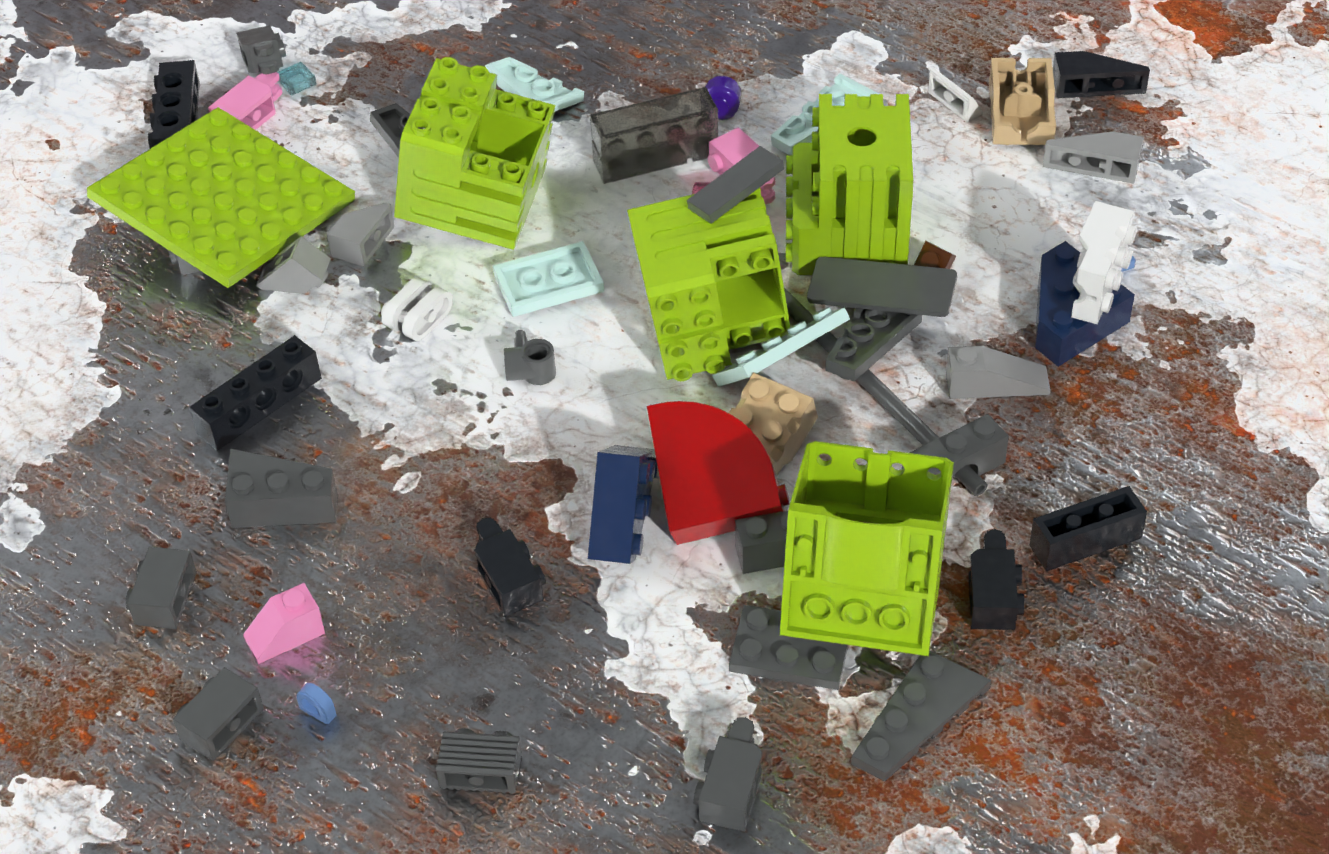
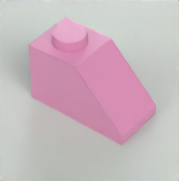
M302 583L271 597L245 631L243 637L257 663L261 664L324 635L325 630L319 607L305 583Z

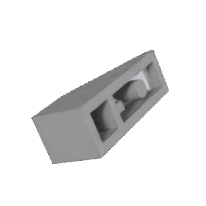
M1112 131L1047 140L1043 167L1134 184L1141 160L1144 137Z
M985 346L948 347L946 380L949 399L1050 395L1051 389L1045 365Z

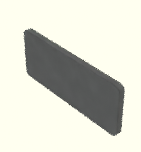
M820 257L816 261L807 292V300L811 304L945 317L950 311L957 282V272L954 269Z

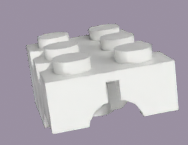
M1095 201L1079 235V241L1084 248L1079 255L1078 269L1073 277V284L1079 291L1080 296L1073 303L1072 318L1098 324L1102 313L1109 312L1114 294L1111 292L1112 290H1119L1123 278L1121 270L1122 268L1128 269L1132 259L1133 250L1128 249V245L1133 244L1137 231V226L1132 225L1134 211Z

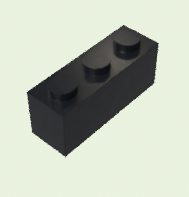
M1130 486L1033 518L1029 546L1045 571H1049L1141 539L1147 510Z

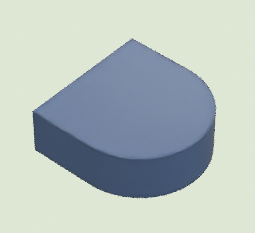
M306 683L297 693L299 708L324 724L329 725L337 716L332 699L317 685Z

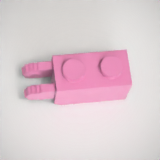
M261 73L255 78L248 75L208 107L209 112L219 107L256 130L276 114L274 102L283 93L282 87L279 84H275L280 79L279 73Z
M738 127L709 141V166L714 172H718L721 175L757 149L759 145ZM775 177L760 187L761 196L765 204L772 203L775 199V191L772 189L775 185Z

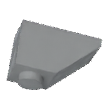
M382 203L342 214L338 221L329 228L327 233L331 257L364 267L395 227L391 204Z
M301 236L265 264L256 286L263 290L305 294L314 286L318 288L325 282L329 274L326 270L331 258Z

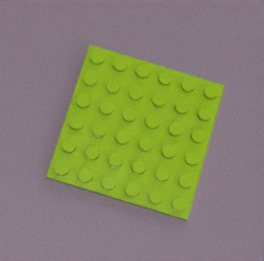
M217 107L87 187V198L229 288L283 251L299 237H303L355 201V191Z

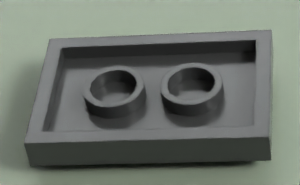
M750 605L743 606L729 661V672L839 690L848 645L780 635V610Z

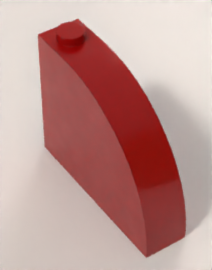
M674 401L647 406L669 531L677 545L735 531L736 519L784 512V506L790 505L786 485H779L776 472L766 449L759 438L742 421L719 408L696 402Z

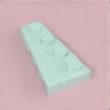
M842 74L834 78V85L831 87L825 86L819 92V94H832V106H844L845 94H857V96L879 94ZM819 98L815 102L808 101L802 107L803 112L799 116L789 118L771 135L772 146L788 155H793L794 145L798 143H812V132H818V127H812V107H819Z
M830 307L824 308L812 315L814 319L812 322L806 324L805 321H802L787 329L788 335L782 338L779 335L761 344L762 349L756 352L752 350L736 358V363L712 375L717 386L720 387L749 378L753 372H760L850 320L845 307L832 311Z

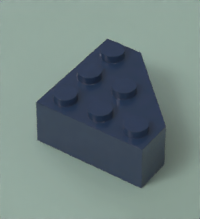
M1066 241L1042 254L1038 280L1035 348L1058 367L1128 324L1135 294L1121 284L1118 291L1112 290L1111 293L1114 294L1111 308L1108 313H1102L1098 324L1072 318L1073 303L1080 296L1079 291L1073 284V277L1078 269L1077 263L1081 252Z
M614 445L597 452L588 559L631 564L636 560V555L641 556L643 549V534L641 533L645 516L649 517L651 513L652 496L650 493L653 479H658L659 477L655 449Z

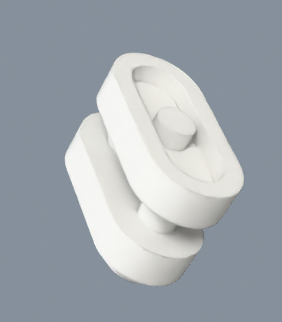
M414 278L407 282L391 300H388L383 305L381 310L382 323L394 331L402 330L405 336L415 341H420L448 315L452 307L453 296L450 292L440 287L432 288L431 283L421 278Z

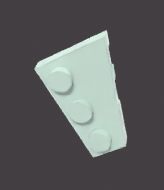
M511 57L485 65L489 73L497 75V85L503 91L556 105L555 111L584 101V91L578 88H574L571 91L562 86L563 81L554 77L550 80L538 75L537 69Z

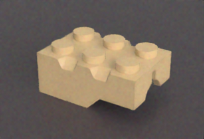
M991 58L989 97L991 99L990 112L993 144L1046 145L1047 140L1055 139V87L1052 58H1029L1027 60V67L1021 71L1015 68L1016 59Z
M754 372L742 390L741 400L738 405L729 411L731 415L742 421L759 438L767 451L777 476L782 467L793 460L818 418L812 397Z

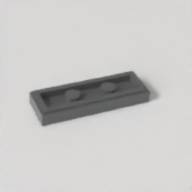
M759 146L687 200L688 209L712 224L784 170L783 160L762 146Z

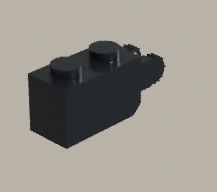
M482 518L476 526L479 534V540L474 549L478 564L477 571L504 617L543 601L542 585L546 584L545 576L538 564L533 565L529 560L530 553L525 542L522 539L518 541L511 529L502 531L497 521H494V518Z
M994 528L985 533L983 549H977L970 556L971 570L968 574L971 629L1015 630L1017 615H1024V594L1017 593V586L1022 585V565L1015 564L1014 549H1007L1005 533Z

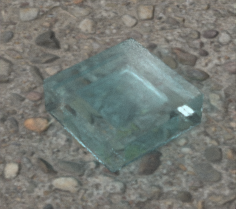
M302 62L277 72L280 77L278 82L291 96L317 84L315 75Z

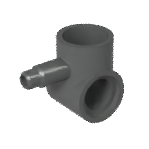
M516 331L514 347L504 348L506 380H526L533 385H545L551 382L556 376L553 345L545 339L527 341L525 331Z

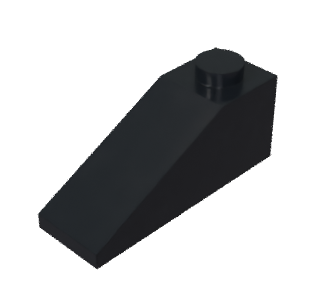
M1087 51L1055 52L1053 77L1057 98L1146 94L1150 73L1148 66Z

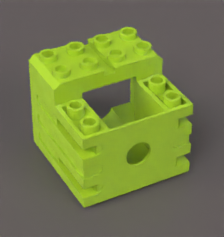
M452 57L436 58L421 90V96L417 99L402 132L394 217L514 250L546 169V156L550 145L548 140L552 132L553 123L551 121L556 105L497 90V75L489 73L488 69L484 66L475 65L467 67L458 64V61Z
M819 94V107H812V127H818V132H812V143H798L793 146V155H786V174H792V176H786V197H792L786 198V219H792L786 220V240H792V243H786V262H792V271L797 275H813L816 261L820 257L908 265L914 181L909 94H896L895 106H884L883 94H870V96L845 94L844 106H832V94ZM812 191L819 192V196H812Z
M760 188L712 224L688 209L687 200L694 194L627 210L667 380L674 378L677 381H686L693 374L703 371L716 374L724 370L725 366L732 365L729 350L765 342L778 335L782 338L789 334L787 329L790 328L777 243L772 233L770 219L766 212Z
M818 441L808 443L788 509L780 635L929 656L939 593L954 462L944 457L889 450L887 454L874 453L873 448ZM827 454L831 457V459L825 461L822 460L819 457V455ZM862 458L867 461V464L859 465L855 460ZM900 463L904 468L896 470L892 467V464ZM930 468H937L941 473L934 475L928 470Z

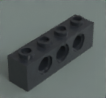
M195 60L159 63L158 75H154L156 94H152L154 113H150V124L153 131L148 133L150 149L197 120L200 81Z
M294 335L195 402L189 409L196 433L216 451L223 448L322 379L316 351Z

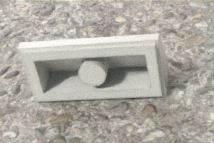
M935 68L930 69L929 94L967 123L983 114L982 109L973 97Z

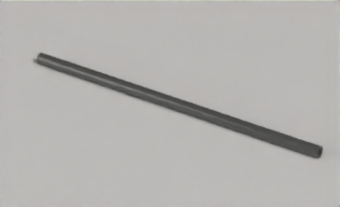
M784 288L788 314L797 323L805 321L808 324L814 320L812 314ZM829 331L815 340L830 353L838 339ZM869 369L857 379L923 446L940 438ZM969 465L961 468L954 475L974 496L981 495L987 489L988 484Z

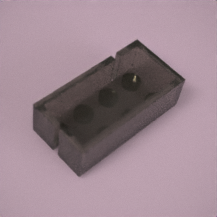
M703 87L591 114L593 162L603 183L606 184L687 164L688 158H691L693 162L707 159L709 156V141L718 137V108L707 88Z

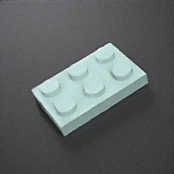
M583 241L493 265L495 279L512 317L604 292V282Z

